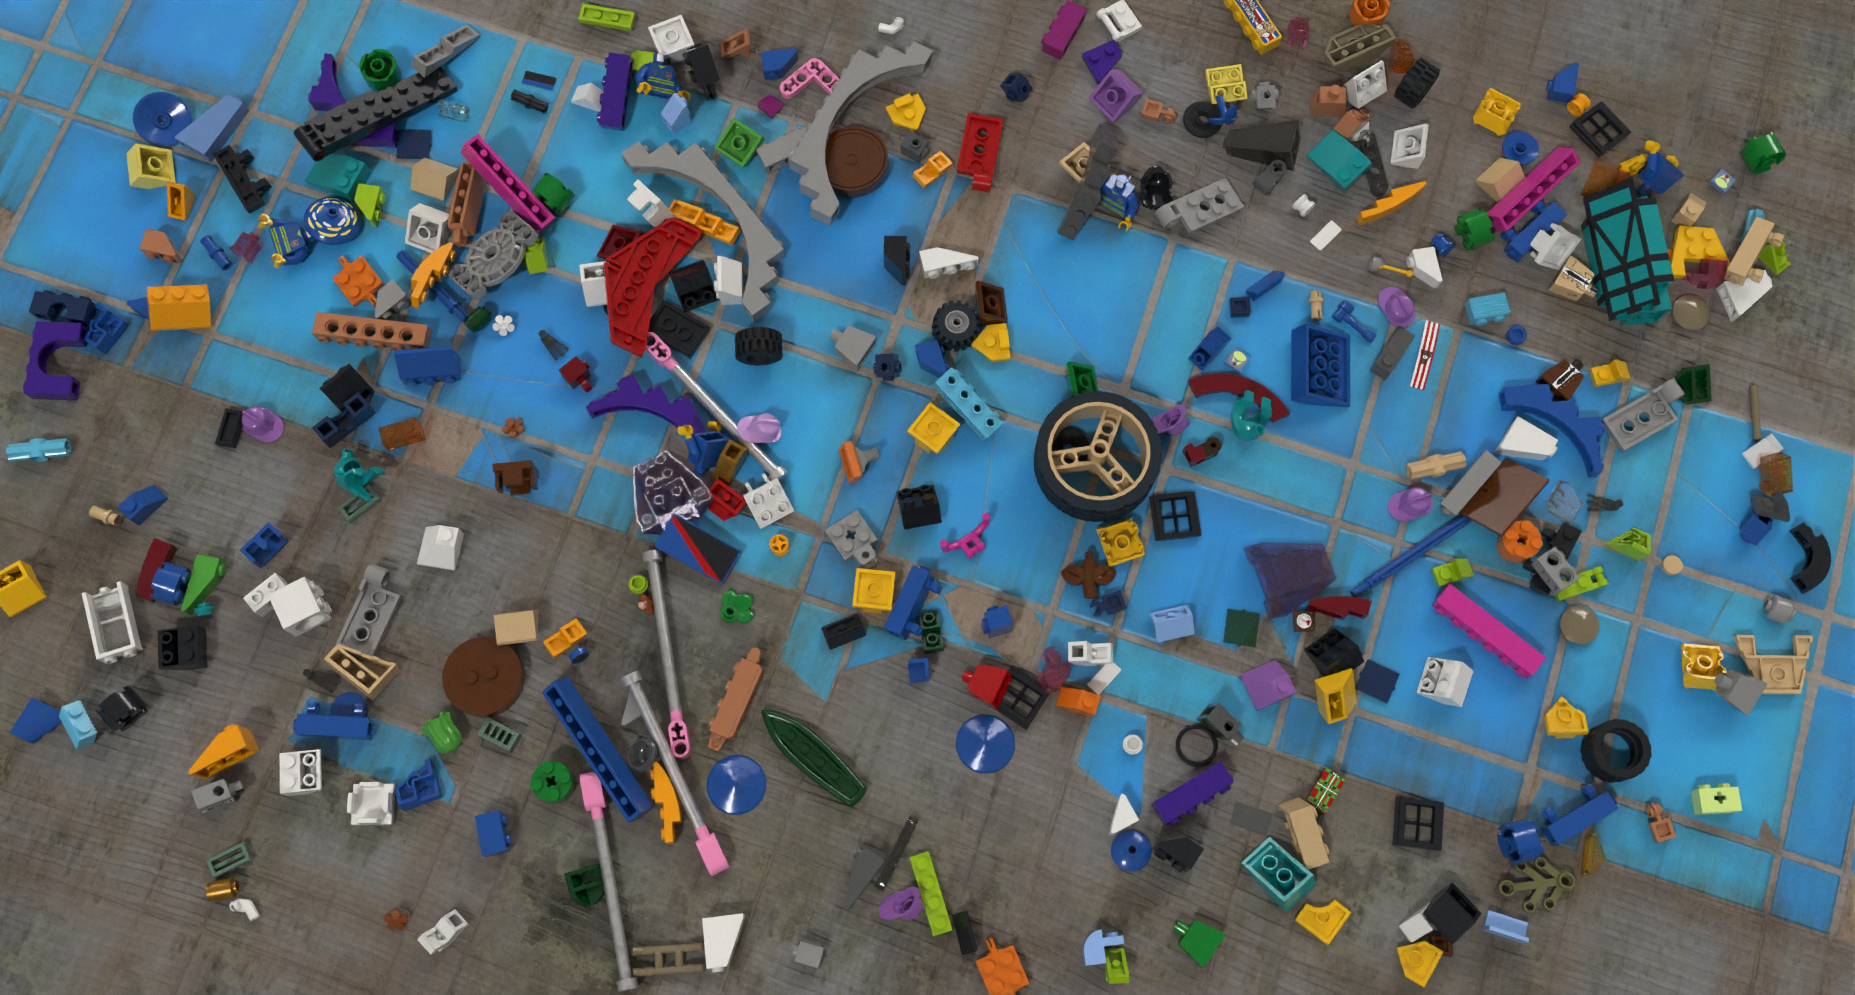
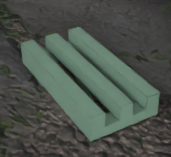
M370 484L363 488L367 493L371 492L370 496L373 499L367 503V501L362 499L345 511L346 508L360 499L354 495L337 507L349 523L355 521L382 500Z
M243 841L206 860L213 879H217L253 861L246 842ZM242 849V852L213 866V862ZM245 856L244 859H242V860H240V861H238V862H236V863H234V864H232V865H230V866H228V867H226V868H224V869H222V870H220V871H218V872L215 871V870H217V869H219V868H221V867H223V866H225V865H227V864H229V863H231V862H233V861H235V860H237V859H239V858Z

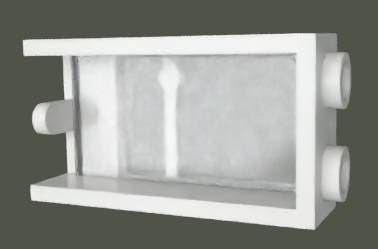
M121 581L116 582L117 588L109 589L108 587H102L99 589L100 593L96 595H90L86 592L82 593L96 659L105 664L115 663L118 661L117 659L122 657L136 656L137 652L143 651L128 591L129 587Z

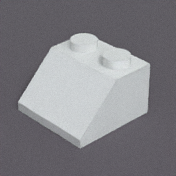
M421 203L411 208L408 214L405 244L429 253H433L445 245L451 233L447 224L449 214Z

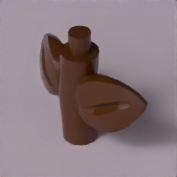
M1091 551L1085 552L1082 567L1071 565L1061 571V576L1067 583L1073 586H1083L1084 599H1096V584L1106 586L1114 580L1116 571L1108 565L1100 564L1096 566V559H1093V552Z

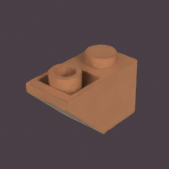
M1355 108L1347 111L1333 129L1343 138L1349 140L1371 118L1363 108Z
M146 228L139 247L145 254V257L156 260V258L162 259L169 264H174V262L182 264L183 260L172 240L164 232Z

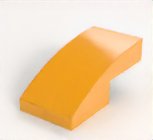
M940 151L929 158L924 166L914 171L912 177L925 189L943 175L953 163Z
M576 618L561 627L559 632L544 640L543 645L553 659H555L587 635V632Z

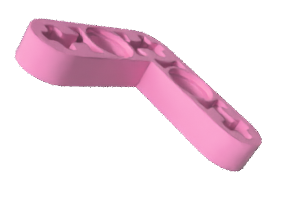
M813 58L784 80L780 85L782 97L791 99L815 80L830 95L834 83L839 82L840 79L821 60ZM812 66H818L819 72L815 68L812 70ZM800 75H804L807 78L804 82L797 81V77ZM825 76H830L832 81L824 83L822 79ZM786 87H787L788 89L791 88L792 91L790 92V91L787 90V91L785 92V88H786Z

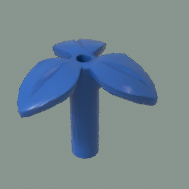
M1223 95L1216 96L1221 117L1209 118L1208 122L1220 126L1224 123L1228 125L1236 121L1237 109L1235 105H1231L1227 110Z

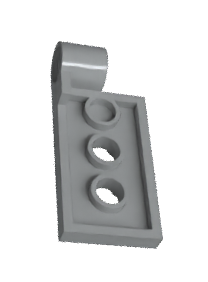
M1224 178L1161 206L1156 210L1155 215L1164 229L1173 227L1181 220L1188 233L1192 234L1242 211L1244 206L1228 180ZM1215 198L1222 199L1223 204L1217 203ZM1200 205H1206L1208 207V210H1202L1200 208Z
M1673 378L1603 418L1601 423L1604 424L1605 429L1620 451L1624 452L1677 422L1679 419L1668 404L1679 399L1685 393ZM1644 414L1648 421L1642 422L1639 415ZM1624 423H1629L1632 426V431H1627L1624 428Z
M372 563L368 565L358 588L360 593L335 645L340 644L372 657L376 655L402 599L401 595L385 590L390 580V570ZM374 611L376 613L375 619L367 621V614ZM366 629L367 636L364 639H359V631Z

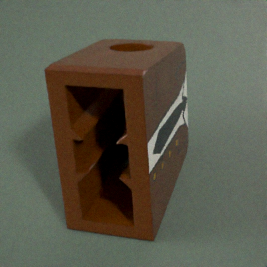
M1563 359L1544 372L1535 382L1537 384H1549L1550 390L1553 391V398L1556 401H1568L1584 378L1579 372L1583 368V363L1578 359H1574L1570 364L1567 360Z

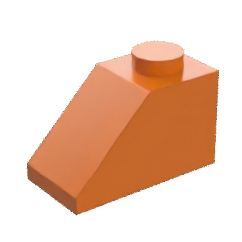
M1061 687L1056 707L1094 718L1101 696L1080 689Z

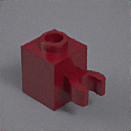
M575 356L559 369L561 376L573 390L579 385L586 393L593 389L586 380L591 374L588 371L590 366L584 359L580 361Z

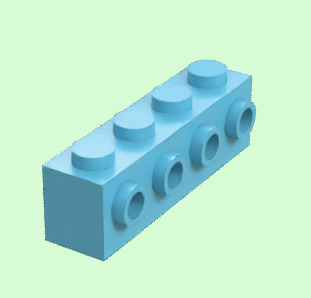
M951 367L932 386L983 441L1003 424L1000 421L1001 417L997 412H992L988 408L987 401L982 397L979 398L975 393V388L970 383L966 384L962 379V374L957 369Z

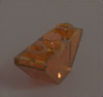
M1398 40L1391 45L1388 67L1390 72L1406 74L1412 67L1415 57L1408 41Z

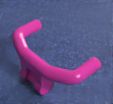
M984 513L982 515L983 521L972 532L958 541L948 544L946 540H942L940 542L941 550L943 552H950L961 548L968 559L973 558L977 552L984 551L985 546L978 536L989 526L990 515ZM973 542L975 545L969 548L968 544Z

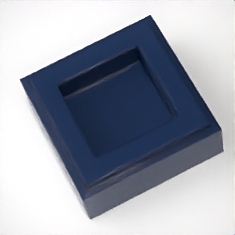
M1249 297L1229 299L1231 318L1250 316Z

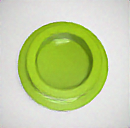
M635 575L629 581V588L634 594H642L648 589V580L642 575Z

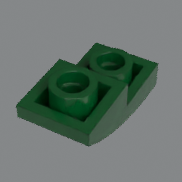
M938 611L919 613L920 628L923 629L921 635L924 653L944 651Z

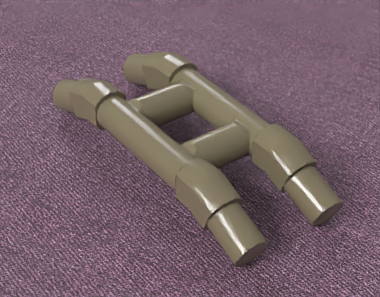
M704 942L632 947V956L654 955L655 967L632 968V977L705 972L706 965L704 963L683 965V952L704 951ZM675 953V966H663V954Z

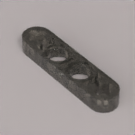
M1363 130L1357 138L1359 150L1365 156L1366 152H1373L1375 154V158L1368 159L1372 162V168H1377L1380 172L1379 175H1373L1370 170L1366 173L1369 189L1373 196L1382 197L1388 190V182L1375 134L1371 130ZM1364 136H1366V138L1369 139V141H1368V147H1366V146H1367V141H1366V139H1363ZM1377 184H1379L1380 188L1383 187L1381 191L1379 190V188H1376Z
M909 816L874 887L882 892L885 890L919 820Z

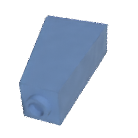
M226 95L178 133L175 139L182 147L212 162L215 158L213 154L222 149L249 112L244 105L245 101L237 96L234 98Z

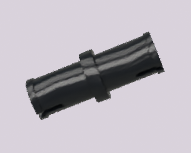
M516 89L511 94L510 99L512 101L525 105L527 109L532 108L543 114L548 110L549 103L536 99L534 95H527Z

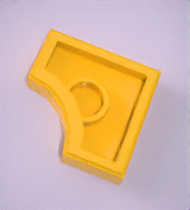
M1333 900L1324 907H1313L1306 903L1294 921L1324 944L1329 945L1351 912L1336 900Z

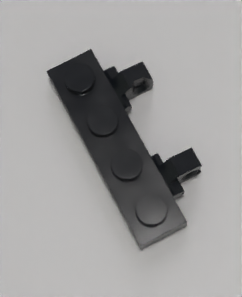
M230 145L214 153L215 159L246 211L250 214L265 205L261 196L272 186L265 177L257 182L251 181L244 169L246 168L245 164L255 160L252 153L248 149L241 153H235Z
M1564 522L1560 530L1544 527L1540 534L1541 537H1545L1550 542L1549 545L1551 547L1549 550L1556 547L1563 552L1567 561L1582 531ZM1527 559L1523 568L1531 572V576L1534 577L1529 588L1548 596L1551 589L1531 565L1533 562ZM1547 559L1550 565H1554L1551 559Z

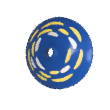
M324 197L314 201L306 209L304 225L308 234L316 241L328 245H340L353 240L359 234L362 227V217L358 208L350 201L340 197Z

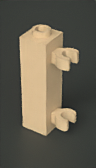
M1759 217L1755 218L1731 261L1724 279L1732 284H1739L1741 286L1744 285L1747 278H1750L1753 282L1760 283L1765 271L1754 269L1753 267L1767 242L1778 248L1783 242V234L1773 233L1775 223Z

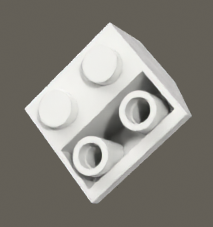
M1382 60L1343 85L1346 88L1347 102L1359 109L1387 91L1385 68Z
M717 256V263H714V273L716 274L714 290L717 299H720L721 305L742 304L741 301L744 295L742 263L723 256Z
M605 261L579 265L587 307L607 305L603 267Z
M1428 657L1416 693L1442 704L1462 707L1473 670L1460 661Z
M321 749L279 753L280 794L295 796L322 790Z

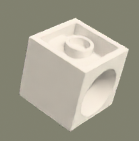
M302 577L268 594L282 628L296 637L332 619L330 612H332L331 607L322 598L324 595L322 588L306 577Z

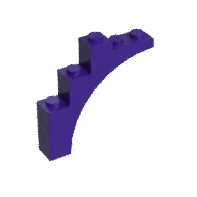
M325 53L324 60L321 61L322 72L318 78V86H312L311 92L308 94V101L316 111H329L346 103L338 86L337 62L332 54ZM393 123L352 145L397 148L396 142L398 141L399 131Z
M634 375L625 376L617 383L620 390L611 391L606 397L600 400L595 399L586 406L592 419L616 411H639L660 417L677 429L679 426L691 425L693 427L692 437L693 434L707 432L688 396L677 398L674 403L670 404L661 385L651 387L643 394Z

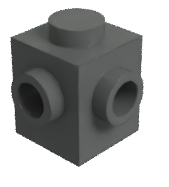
M909 131L900 144V153L919 163L922 158L925 159L930 151L928 149L929 141L923 135H917Z

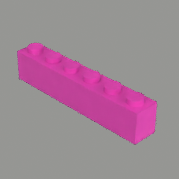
M479 134L463 145L460 153L515 213L529 224L538 235L552 224L555 217Z
M1557 147L1487 212L1493 225L1491 230L1507 232L1581 162L1574 149Z
M1451 584L1442 590L1431 605L1439 615L1446 616L1451 620L1450 623L1453 626L1464 630L1470 639L1477 640L1482 644L1484 650L1494 653L1499 657L1498 660L1501 663L1512 667L1514 672L1522 678L1525 677L1527 679L1533 676L1546 659L1544 655Z

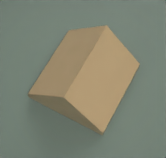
M1084 142L1058 163L1078 183L1082 179L1090 147Z
M423 158L412 167L410 190L445 202L459 169Z
M1499 158L1474 182L1498 203L1525 176L1519 161Z
M538 609L493 615L497 645L537 641Z

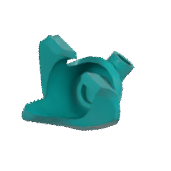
M1248 390L1244 391V397L1240 396L1238 400L1234 401L1231 412L1232 431L1236 437L1245 441L1254 440L1258 436L1263 435L1264 427L1272 416L1271 400L1262 397L1261 412L1257 416L1249 418L1246 415V408L1252 406L1254 400V393Z
M342 449V459L333 469V475L338 486L370 502L372 496L363 488L379 475H385L386 471L381 467H371L369 471L362 469L359 460L353 457L354 452L352 450Z

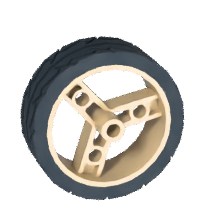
M1088 391L1069 397L1059 403L1045 418L1039 430L1035 447L1034 472L1038 485L1048 501L1063 513L1084 521L1107 522L1125 516L1135 510L1148 496L1161 465V440L1157 428L1153 426L1155 424L1149 415L1136 403H1132L1133 401L1115 393ZM1082 419H1101L1090 446L1052 451L1054 440L1070 424ZM1119 425L1127 430L1139 447L1142 469L1136 481L1129 476L1109 453ZM1107 428L1111 433H1105L1102 429ZM1087 455L1086 461H1078V457ZM1070 458L1073 463L1068 464L1064 459ZM1105 462L1111 468L1109 472L1104 469ZM1087 470L1092 474H1097L1114 495L1099 497L1078 492L1070 487L1059 474ZM1116 475L1120 478V480L1115 481L1112 479L1111 476Z

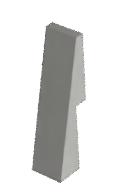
M465 25L441 37L439 44L413 56L412 68L425 78L479 39L480 34L470 26Z

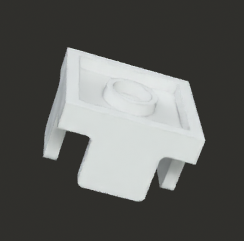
M682 15L648 27L657 54H663L664 59L670 58L672 64L683 61L682 54L685 53L684 48L694 45Z
M640 180L633 184L636 190L627 198V201L640 212L650 203L651 206L642 216L652 226L660 225L665 219L675 218L666 205Z
M1552 223L1550 227L1555 230L1553 235L1550 236L1544 230H1540L1530 243L1539 253L1532 251L1530 255L1535 258L1534 261L1539 265L1560 270L1581 239L1568 232L1562 226Z
M359 782V784H354L353 793H348L347 813L351 814V825H393L396 784H383L381 782Z

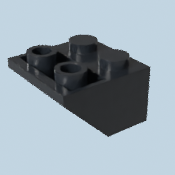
M884 236V268L901 285H906V279L910 278V243H907V236Z
M704 260L669 272L684 312L719 300L716 297L714 285Z
M350 364L341 367L336 375L327 379L322 387L319 388L341 412L345 409L343 403L359 392L366 399L374 392L371 386Z
M922 485L918 488H905L901 491H896L904 530L942 523L939 501L934 485Z
M194 625L158 630V669L195 670L207 668L206 629Z
M1336 628L1304 649L1307 656L1324 677L1351 668L1354 670L1364 663L1359 646Z
M1188 837L1158 842L1152 847V850L1155 851L1154 855L1163 861L1167 859L1172 863L1171 867L1181 873L1182 871L1187 872L1192 869L1204 848Z
M1453 882L1438 892L1423 912L1427 920L1451 944H1454L1468 931L1482 914Z

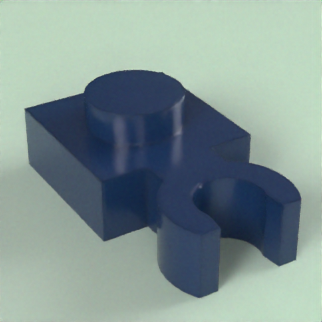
M1120 590L1102 596V602L1094 601L1090 604V608L1094 606L1099 608V611L1093 614L1094 617H1099L1103 611H1106L1109 616L1127 609Z

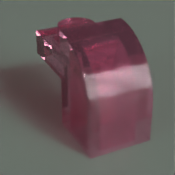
M1701 258L1699 273L1685 272L1686 276L1681 280H1688V284L1697 285V288L1701 289L1715 288L1725 278L1728 260Z
M1053 646L1046 648L1043 652L1042 658L1048 669L1041 671L1037 677L1045 695L1059 690L1067 681L1071 672L1070 662L1065 661L1062 663L1059 652L1055 651Z

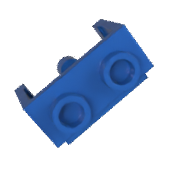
M268 522L240 551L252 563L262 568L290 540Z

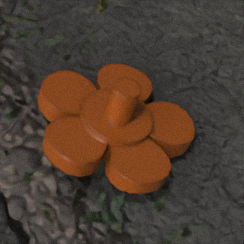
M508 418L506 425L502 427V431L511 438L516 437L517 433L524 431L522 419L516 418L514 421L512 418Z
M642 594L638 597L640 602L637 604L639 610L645 609V614L651 615L654 611L652 595L646 596Z
M394 909L391 914L387 913L384 920L388 922L387 927L390 930H394L396 927L398 930H404L408 916L406 914L400 916L401 912L398 909Z

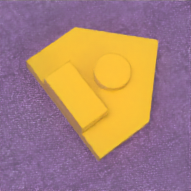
M910 93L895 99L894 104L885 107L893 125L908 128L916 133L918 132L921 120L926 112V107L918 93L913 96Z
M1641 154L1620 163L1617 167V173L1613 176L1614 180L1619 182L1641 172L1647 166L1648 154Z
M1006 323L987 325L971 344V347L986 356L991 362L1011 360Z
M1562 696L1544 716L1547 736L1561 739L1575 738L1577 735H1587L1589 733L1585 714L1571 706Z
M1427 941L1397 947L1405 977L1425 988L1444 951Z

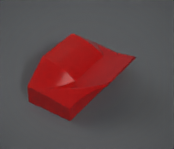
M718 478L706 492L709 501L708 510L723 521L731 517H737L747 505L744 497Z

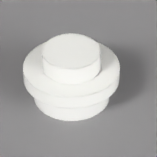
M1137 735L1125 737L1123 749L1126 753L1135 755L1141 751L1143 743L1140 737Z

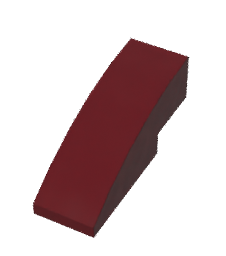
M154 538L140 572L135 596L153 603L155 602L150 594L154 595V590L151 589L154 575L158 568L163 569L165 566L162 564L163 562L171 563L178 548Z
M1332 596L1310 601L1305 609L1342 621L1348 615L1365 619L1369 614L1372 601L1358 597Z

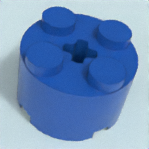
M163 562L162 564L165 565L163 569L158 568L151 584L154 595L150 594V596L154 600L175 606L183 604L191 570L176 564Z
M1523 819L1499 826L1498 830H1501V834L1497 835L1498 845L1504 858L1508 857L1511 860L1509 861L1511 865L1538 859L1540 854L1544 853V846L1539 840L1537 834L1538 827L1535 822Z

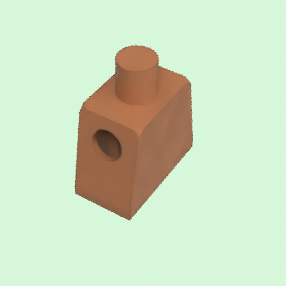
M1338 85L1321 86L1310 98V116L1343 117L1345 114V87Z

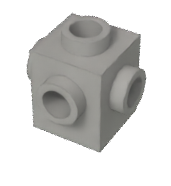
M1259 82V86H1254V90L1251 91V101H1254V108L1276 107L1278 89H1275V85H1270V82Z

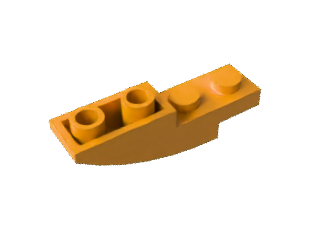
M449 242L431 253L411 278V287L414 290L411 295L412 307L419 309L422 302L425 303L427 300L428 289L433 287L435 281L441 282L443 276L448 274L450 261L453 262L456 256L454 243Z
M654 762V768L650 770L651 780H654L655 788H651V796L656 804H663V807H660L661 820L664 819V827L661 828V838L665 840L666 844H676L675 824L683 823L680 801L667 772L658 762Z

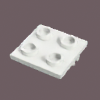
M765 473L761 474L766 484L755 490L751 488L748 482L744 483L748 493L744 494L743 497L760 529L794 511L778 478L776 477L770 481Z

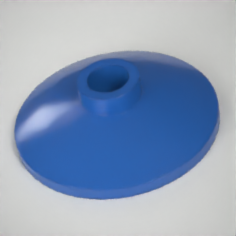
M1516 131L1506 136L1502 143V151L1507 159L1519 161L1520 165H1527L1538 156L1539 146L1536 139L1529 133Z
M1128 830L1120 833L1113 840L1111 855L1114 862L1121 869L1137 871L1149 862L1151 845L1142 833ZM1130 846L1136 849L1134 854L1129 853L1128 849Z

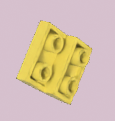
M1241 64L1205 70L1211 104H1217L1216 96L1223 95L1225 103L1248 99Z

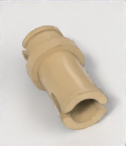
M1317 290L1309 292L1310 299L1308 301L1311 304V320L1317 321L1323 319L1322 303H1324V299L1321 295L1322 291L1319 290L1317 293Z
M96 505L92 506L89 510L90 517L99 519L106 525L118 526L122 521V516L116 514L113 510H105Z

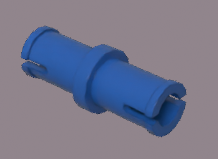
M206 235L200 240V243L209 252L210 258L214 259L222 270H227L232 266L233 263L226 257L222 247L218 246L210 235Z

